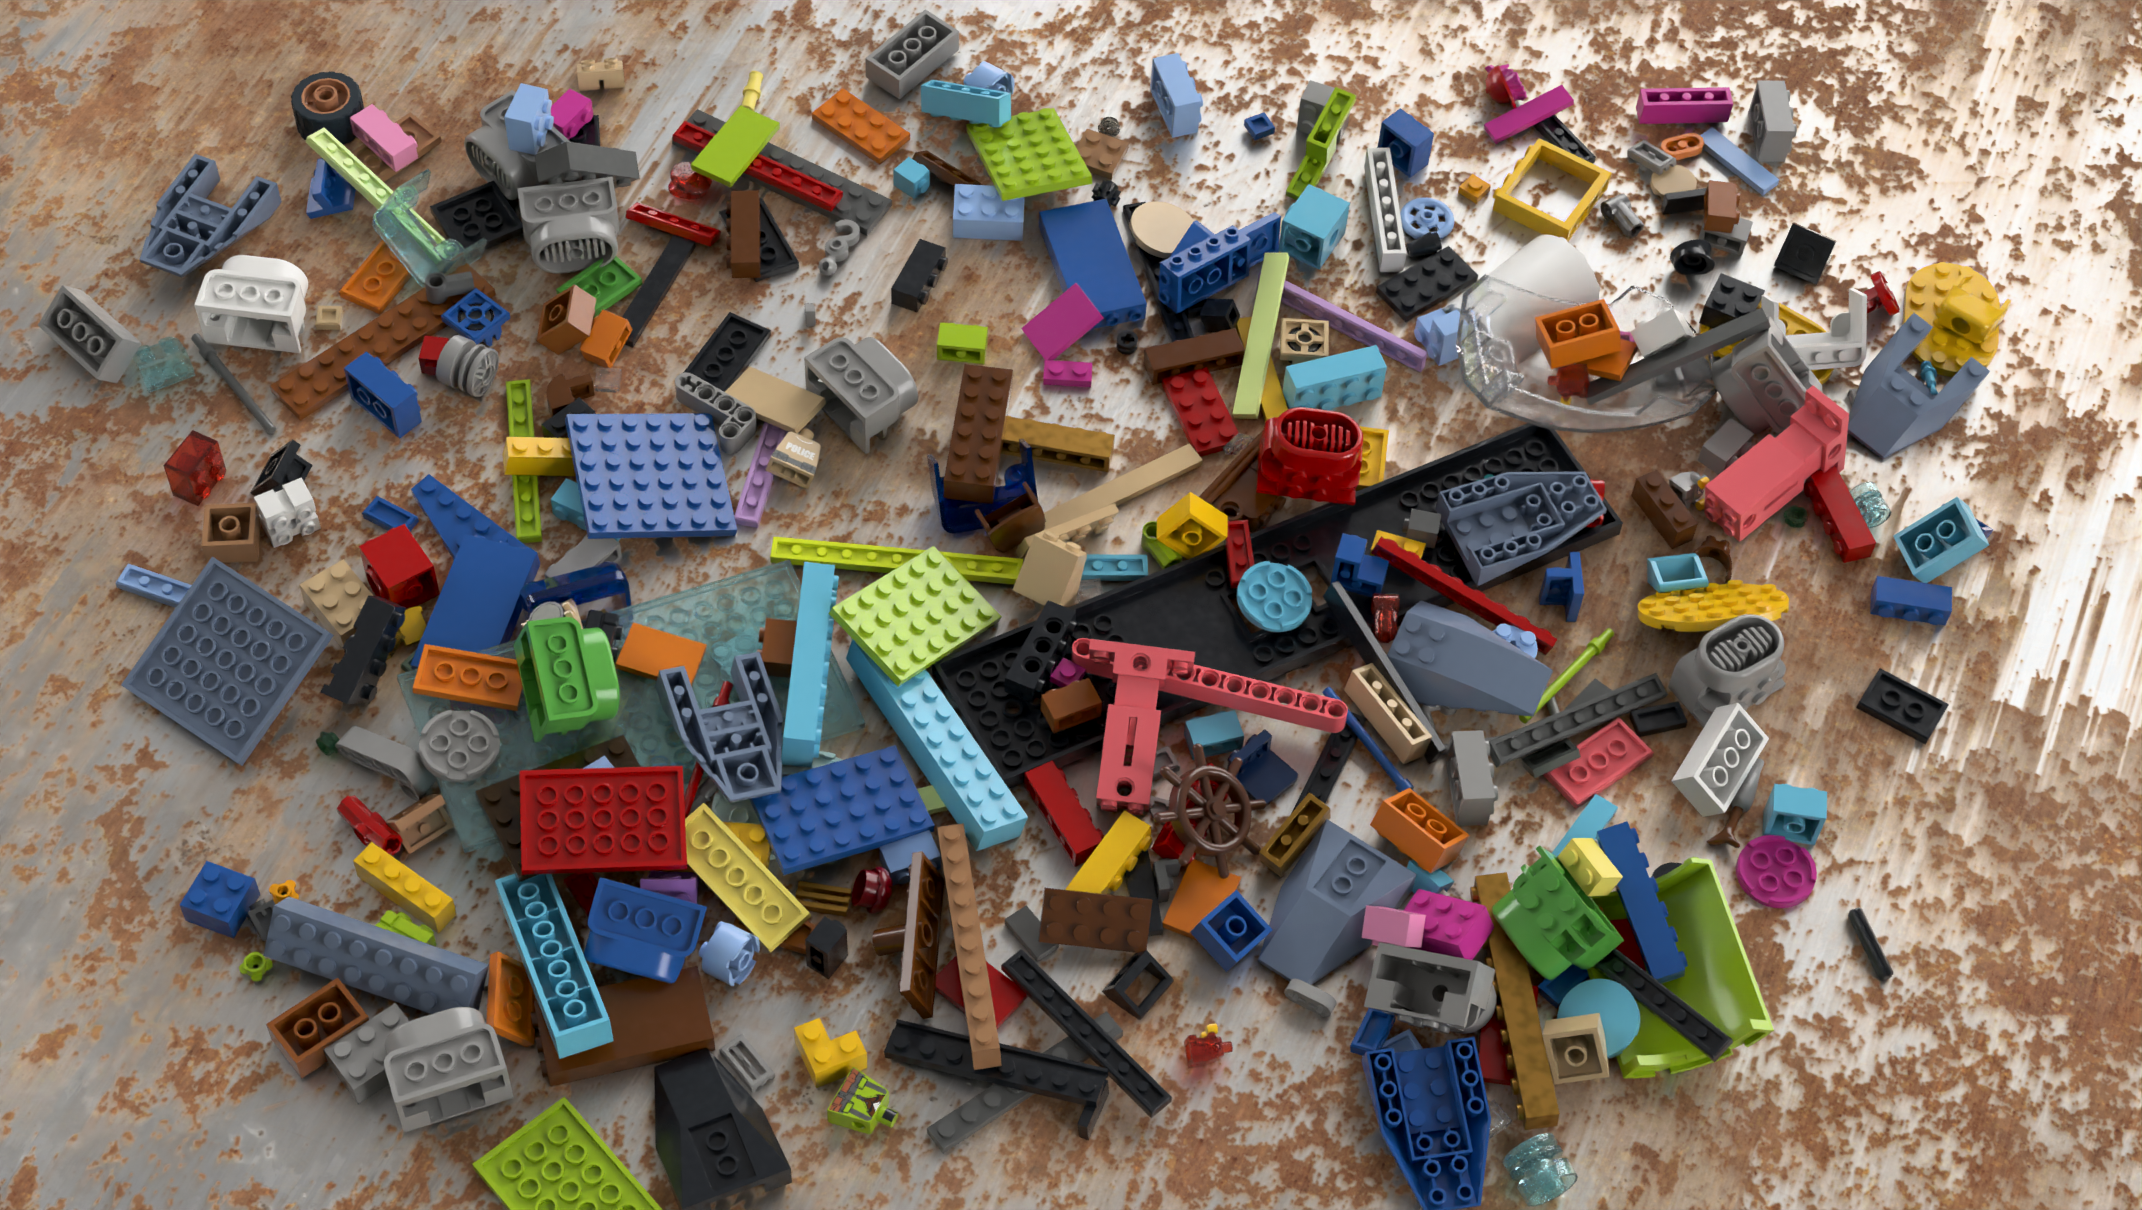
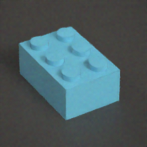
M1955 497L1893 535L1913 576L1923 583L1930 582L1989 546L1969 505L1958 497Z

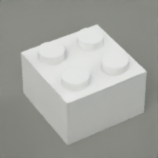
M1664 308L1656 313L1657 317L1650 321L1645 319L1635 325V329L1630 331L1644 358L1694 337L1682 313L1674 308Z

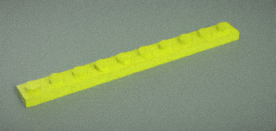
M773 537L770 563L804 566V562L835 565V569L890 573L926 550ZM939 551L969 581L1015 585L1023 565V559Z

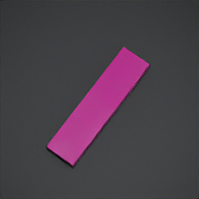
M1560 85L1485 123L1484 129L1494 143L1498 144L1574 105V99L1563 85Z

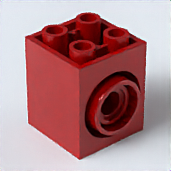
M405 524L392 528L386 533L370 539L359 546L366 578L376 596L409 609L440 595L434 565Z

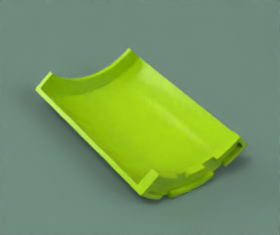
M1698 857L1688 858L1676 869L1655 879L1659 892L1656 893L1658 901H1663L1669 916L1665 917L1669 927H1674L1678 937V942H1675L1678 952H1684L1688 963L1683 977L1662 983V985L1732 1038L1733 1043L1717 1059L1719 1061L1733 1055L1732 1049L1742 1044L1749 1047L1773 1032L1774 1029L1712 860L1700 859ZM1617 891L1610 892L1608 896H1591L1597 906L1603 908L1604 915L1608 920L1627 919ZM1594 967L1587 969L1590 980L1608 979ZM1636 1001L1640 1011L1639 1032L1628 1047L1622 1051L1623 1053L1616 1056L1623 1078L1655 1077V1072L1669 1070L1670 1074H1675L1714 1063L1709 1057Z

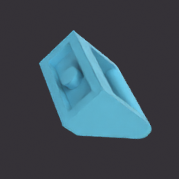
M1696 553L1647 558V582L1659 593L1703 588L1709 585L1702 563Z

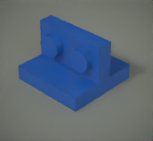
M323 158L317 159L314 177L311 178L306 214L310 219L353 210L356 189Z
M1570 552L1565 568H1546L1539 593V605H1564L1566 622H1576L1584 597V585L1580 552Z

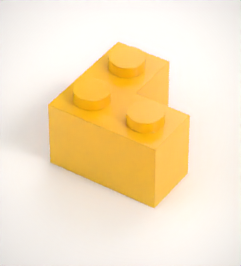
M820 1017L794 1027L795 1044L816 1088L846 1077L852 1067L860 1071L867 1068V1052L856 1030L830 1040Z

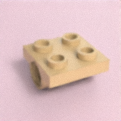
M606 58L604 62L595 63V60H583L581 64H577L579 91L600 90L599 80H604V89L625 87L623 62L618 61L617 58Z

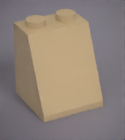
M1045 531L1036 534L1033 537L1013 590L1044 606L1048 600L1064 607L1074 605L1088 553L1081 551V547L1075 543H1065L1059 540V536L1055 533Z

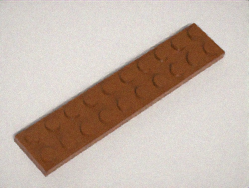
M466 261L445 274V276L471 272L474 288H477L489 298L496 295L495 288ZM424 287L270 385L271 392L301 421L349 390L344 367L366 351L374 358L378 357L385 366L422 343L424 336H433L448 325L442 321L441 315L469 293L449 296L444 303L433 304L427 300L426 287Z

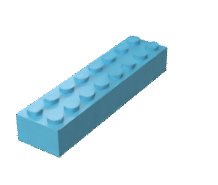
M804 562L781 755L783 765L812 768L813 758L819 757L834 619L828 613L836 605L839 576L834 575L835 565Z
M515 874L496 879L495 884L500 905L559 1059L613 1042L610 1019L552 875L539 874L521 882H518Z

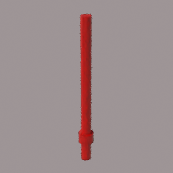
M723 682L720 694L715 698L712 707L730 704L729 697L733 688L731 682ZM697 760L684 795L685 818L689 816L704 769Z

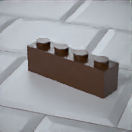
M759 190L731 191V200L726 201L727 215H731V218H726L727 233L731 232V236H726L727 251L731 250V254H726V267L731 269L732 278H760Z
M1234 328L1145 348L1143 364L1152 385L1162 383L1164 378L1206 367L1209 372L1240 366L1243 364L1245 349Z

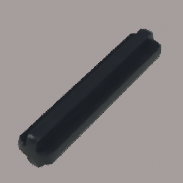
M1858 907L1850 910L1848 917L1878 978L1881 981L1891 978L1894 972L1863 909Z

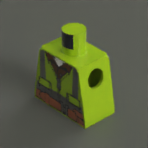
M852 1067L827 1109L829 1123L866 1134H871L878 1122L892 1128L899 1112L887 1107L889 1104V1091L855 1067Z

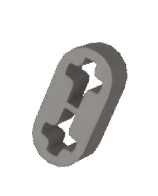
M1291 979L1284 991L1285 996L1290 1001L1323 1017H1329L1336 1006V1000L1330 994L1299 979Z

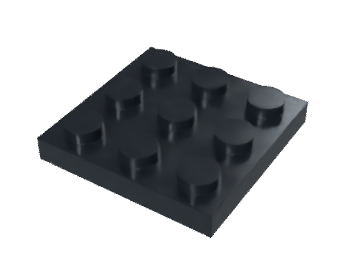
M494 180L430 206L432 215L461 259L524 234L521 220Z

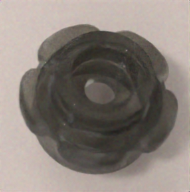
M1113 117L1103 118L1100 125H1098L1099 133L1112 137L1117 136L1120 133L1118 120Z

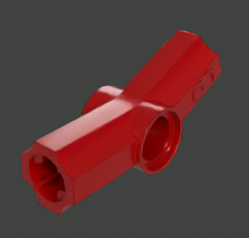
M355 795L347 796L341 800L337 807L338 814L353 828L355 835L365 846L373 842L391 855L400 851V846L403 842L400 834L391 829L376 811L372 813Z

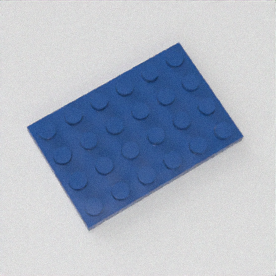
M896 745L784 776L781 780L780 793L749 799L761 827L765 831L766 838L783 875L876 849L927 830L934 832L935 826Z

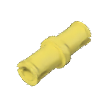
M751 71L749 73L747 86L744 87L742 92L744 97L741 106L755 111L756 102L761 96L760 87L764 78L761 72Z

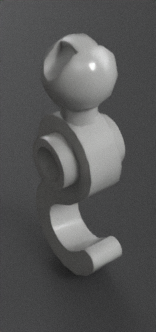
M845 219L835 223V231L837 233L849 231L851 234L838 236L826 242V257L821 259L818 265L821 274L832 275L837 268L836 262L846 259L849 253L848 247L855 245L859 241L860 229L857 223L852 220Z

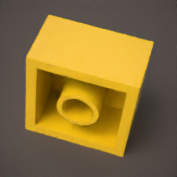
M1189 492L1157 517L1156 539L1187 559L1210 551L1227 538L1228 516L1192 492Z

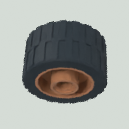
M331 71L319 72L304 78L295 86L291 95V105L297 130L304 140L322 128L329 131L343 145L350 143L356 138L352 131L350 117L363 110L364 104L359 85L350 76Z

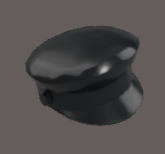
M1696 239L1683 242L1675 247L1670 254V261L1675 271L1679 274H1706L1715 267V262L1710 257L1712 247L1706 240Z

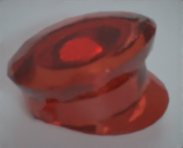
M679 162L671 169V181L668 189L677 198L696 200L707 194L712 184V179L691 170L692 162Z

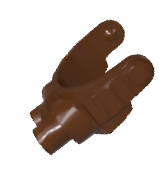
M1709 535L1693 553H1696L1699 558H1714L1724 565L1727 572L1725 583H1728L1732 577L1730 543L1727 540L1718 541L1714 536Z

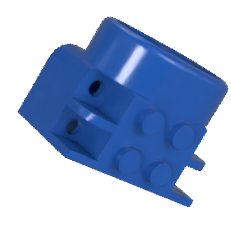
M600 877L588 916L587 924L590 933L583 953L586 961L666 983H674L681 969H683L686 956H689L696 947L707 907Z

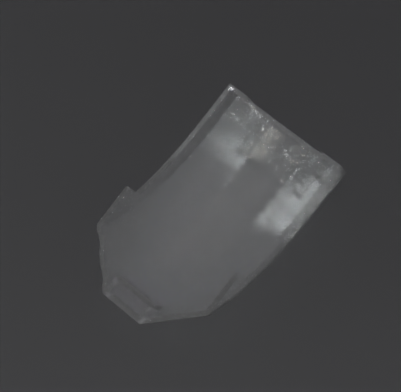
M1484 274L1463 293L1456 340L1463 382L1486 408L1529 424L1559 431L1579 433L1618 432L1651 427L1693 415L1718 392L1711 374V367L1715 362L1712 352L1589 405L1581 386L1600 377L1575 372L1576 363L1551 369L1536 339L1535 317L1586 303L1540 295L1488 274ZM1634 285L1630 286L1611 304H1607L1620 329V339L1635 342L1630 331L1635 329L1637 323L1645 319L1650 321L1657 317L1656 313L1668 307L1672 309L1674 307L1668 299ZM1688 323V325H1689V327H1690V329H1691V331H1692V333H1693V335H1694V334L1696 333V331H1695V330L1692 328V326ZM1639 348L1630 364L1644 359ZM1566 376H1576L1575 385H1570L1567 391L1558 390L1560 382H1565ZM1562 384L1561 388L1564 389L1565 387H1567L1565 384ZM1571 396V404L1561 403V397Z

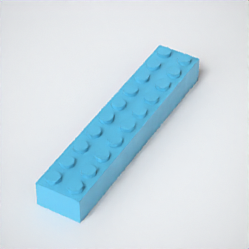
M852 639L846 660L930 784L933 785L957 824H964L965 835L974 849L979 851L1019 837L1028 816L926 669L898 687Z

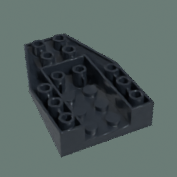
M708 1048L654 1066L656 1151L679 1210H711L710 1203L762 1184L766 1193L792 1183L791 1167L762 1107Z

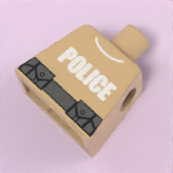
M803 428L799 434L792 431L788 432L771 455L765 471L809 489L816 473L821 448L819 443L812 441L814 433L806 428Z

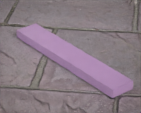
M764 422L734 515L738 525L759 527L775 476L765 470L771 455L788 433V431Z

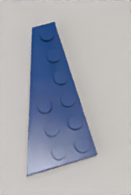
M430 474L411 489L414 499L425 516L429 518L434 530L443 540V544L453 559L456 557L465 534L472 536L481 535L488 540L496 542L505 541L511 546L519 548L527 547Z

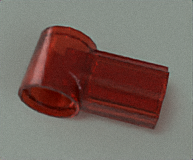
M1373 593L1371 614L1374 615V636L1380 643L1393 641L1397 634L1399 594Z

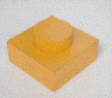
M1472 174L1459 186L1458 193L1477 204L1490 192L1491 185Z

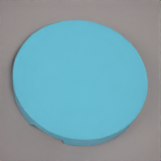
M1264 561L1251 566L1243 574L1237 587V602L1243 615L1255 626L1271 632H1285L1298 627L1307 618L1312 606V589L1305 576L1296 568L1290 565L1285 566Z
M1592 979L1572 988L1559 1006L1557 1019L1600 1013L1608 1059L1623 1053L1622 1051L1637 1036L1640 1028V1011L1632 994L1621 984L1608 979Z

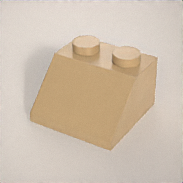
M1600 1013L1545 1020L1543 1039L1554 1085L1609 1077L1606 1039Z

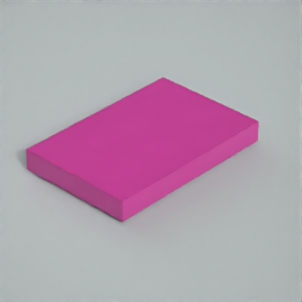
M1075 283L1021 329L1045 360H1054L1104 317L1080 286Z

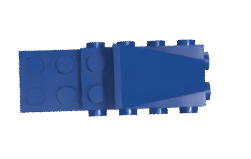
M1273 212L1240 230L1232 225L1217 234L1211 232L1197 220L1194 221L1171 256L1160 262V301L1174 312L1179 313L1248 277L1250 267L1263 261L1265 253H1279L1281 216Z

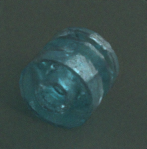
M1553 1133L1539 1134L1522 1142L1503 1159L1502 1163L1506 1170L1510 1172L1509 1175L1512 1180L1520 1181L1517 1189L1527 1206L1534 1207L1555 1199L1570 1189L1578 1179V1175L1569 1160L1561 1158L1563 1150L1560 1145H1557L1558 1142Z

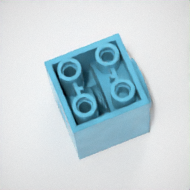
M1308 184L1298 200L1289 207L1281 225L1279 251L1282 253L1288 252L1289 256L1320 270L1345 234L1350 202Z

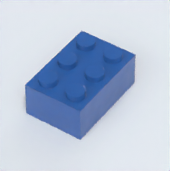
M366 351L344 367L351 399L399 439L422 422L421 408L418 404L416 389L411 384L404 383L394 370L390 371L378 357L374 358Z

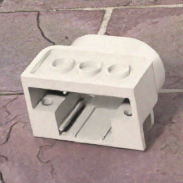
M249 255L233 256L225 261L222 269L209 271L203 279L195 302V309L205 342L300 353L301 346L298 335L302 334L305 329L304 316L306 305L304 298L308 289L306 275L301 269L290 262Z

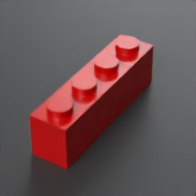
M1833 466L1825 473L1821 469L1816 470L1806 479L1803 489L1805 495L1810 497L1813 503L1815 514L1823 522L1826 535L1830 536L1835 553L1840 555L1843 563L1871 557L1876 541L1837 467Z
M1052 760L1025 772V789L1072 864L1076 867L1085 863L1102 841L1104 835L1099 828L1096 829L1093 825L1088 809H1083L1079 803V796L1074 788L1070 789L1064 771L1061 768H1057Z

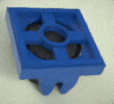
M475 288L443 313L441 319L461 336L473 340L476 345L485 343L491 346L493 337L496 340L500 339L502 333L501 326L510 319V313Z

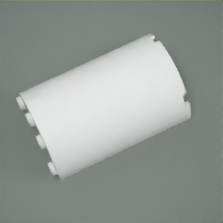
M1540 235L1455 298L1442 310L1445 314L1455 310L1459 311L1470 326L1469 330L1490 346L1486 362L1505 375L1540 348L1536 339L1535 317L1599 300L1600 285L1582 251L1577 250L1563 237Z

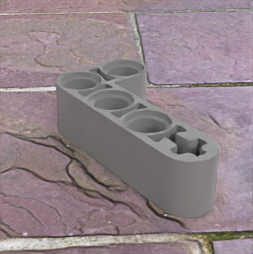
M684 372L675 378L677 400L697 413L711 414L713 422L720 425L719 439L723 452L727 454L737 453L754 436L757 431L756 412L752 407L694 374Z
M353 725L335 744L337 751L346 759L396 779L402 791L413 800H420L436 782L435 776L424 766L420 754L416 750L361 727Z

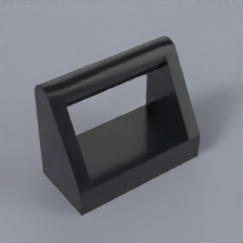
M1145 950L1135 953L1102 992L1112 1002L1138 1020H1141L1174 980L1155 958ZM1145 969L1160 981L1140 1005L1137 1006L1125 991Z

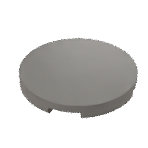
M447 710L437 714L426 723L419 739V754L424 766L436 777L450 782H467L483 776L494 766L500 753L499 733L495 725L486 716L473 710L471 712Z

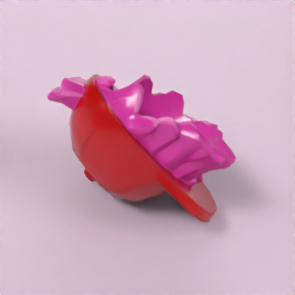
M1509 64L1497 65L1495 67L1488 65L1485 67V70L1488 72L1485 79L1486 94L1488 93L1492 100L1499 104L1510 103L1513 109L1517 108L1515 101H1523L1527 98L1518 73L1514 72L1513 69H1508Z

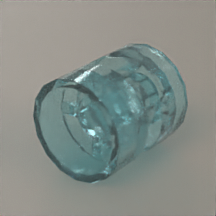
M1865 482L1850 491L1868 528L1879 526L1891 516V510L1886 501L1882 499V494L1876 483Z

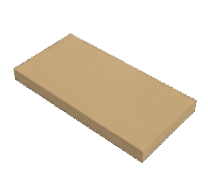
M749 367L725 391V393L752 407L756 412V418L796 434L826 405L824 397L753 367Z

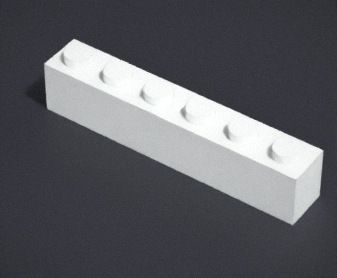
M1367 148L1364 171L1380 272L1403 271L1406 247L1390 148Z

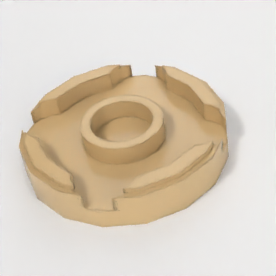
M1669 165V170H1663V173L1660 175L1653 172L1650 182L1652 192L1656 196L1658 194L1662 197L1661 200L1664 199L1666 193L1696 190L1697 185L1694 174L1681 165L1674 167Z

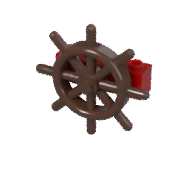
M1196 743L1192 747L1196 764L1195 769L1189 770L1179 777L1167 766L1160 768V774L1173 785L1169 797V811L1157 812L1154 815L1155 822L1166 823L1151 849L1163 859H1178L1181 866L1190 864L1194 860L1196 853L1206 857H1215L1220 878L1226 879L1229 876L1226 853L1232 852L1240 845H1243L1253 855H1259L1261 847L1247 835L1251 826L1252 811L1264 809L1266 801L1264 799L1249 800L1243 785L1236 778L1243 763L1241 758L1235 757L1227 770L1214 766L1211 762L1206 764L1203 747L1201 744ZM1229 796L1232 803L1225 804L1224 801ZM1234 813V824L1225 817L1226 814ZM1219 825L1230 834L1224 842L1222 841ZM1208 827L1212 843L1204 840L1207 836L1206 831Z

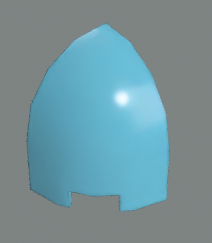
M1409 860L1407 869L1417 874L1412 890L1414 894L1418 889L1438 894L1442 889L1447 892L1455 882L1440 869L1429 873L1421 869L1416 861Z

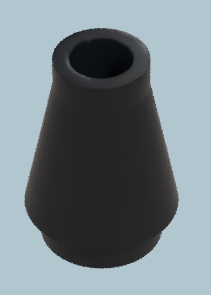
M1428 232L1413 242L1406 244V250L1409 257L1429 255L1442 250V244L1437 232Z

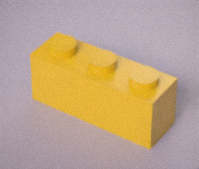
M506 437L502 455L505 475L576 476L569 438Z

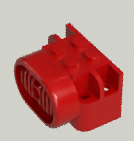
M1306 407L1291 408L1283 412L1279 417L1268 419L1265 422L1259 443L1256 493L1287 496L1293 499H1309L1317 502L1324 501L1354 505L1355 492L1359 484L1362 467L1363 432L1360 426L1346 414Z

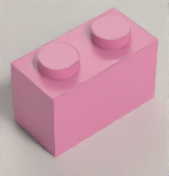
M1366 905L1362 938L1372 940L1371 945L1378 946L1379 942L1407 948L1421 947L1426 915L1383 906Z

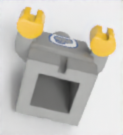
M1691 471L1680 473L1669 479V486L1687 509L1691 503L1699 511L1704 509L1705 499L1699 500V498L1704 493L1705 485L1710 482L1707 475L1701 476L1699 473Z

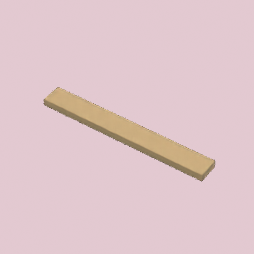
M1189 443L1044 512L1046 519L1044 530L1113 503L1118 506L1202 466L1203 460Z

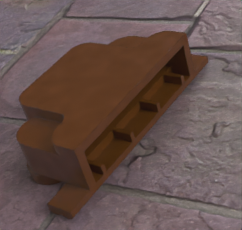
M1263 430L1199 496V498L1226 514L1228 521L1248 520L1250 532H1255L1261 526H1266L1272 514L1276 510L1280 511L1286 503L1284 496L1256 493L1259 443Z

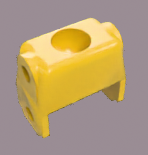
M1961 274L1936 312L1938 323L1974 343L1984 342L2002 322L2009 309L2011 300L2007 299L2000 309L1961 289L1966 278L1965 275Z

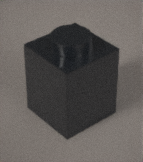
M1207 299L1204 308L1200 312V319L1207 332L1234 329L1240 318L1233 299Z

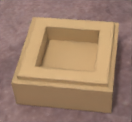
M318 306L315 322L316 330H341L343 307Z

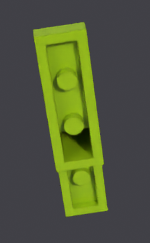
M1335 87L1306 140V155L1286 190V196L1298 200L1308 184L1314 187L1317 186L1336 151L1337 134L1356 101L1355 94Z

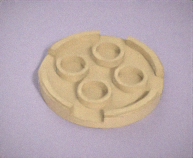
M1155 201L1144 203L1135 209L1129 222V229L1136 239V244L1144 251L1156 257L1167 259V256H1171L1194 220L1188 213L1175 205Z

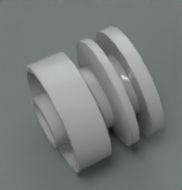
M455 335L449 339L440 353L436 367L437 380L453 388L459 387L462 392L469 393L474 397H481L489 389L496 376L499 365L498 352L495 349L487 348L483 344L476 345L473 340L461 335Z

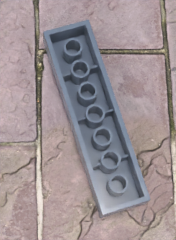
M287 897L274 905L263 955L332 980L339 978L343 984L430 1014L456 1007H470L479 1011L489 968L488 964L292 897Z

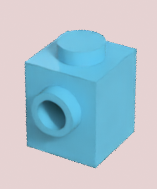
M908 157L893 170V185L915 199L929 188L930 171L924 165Z

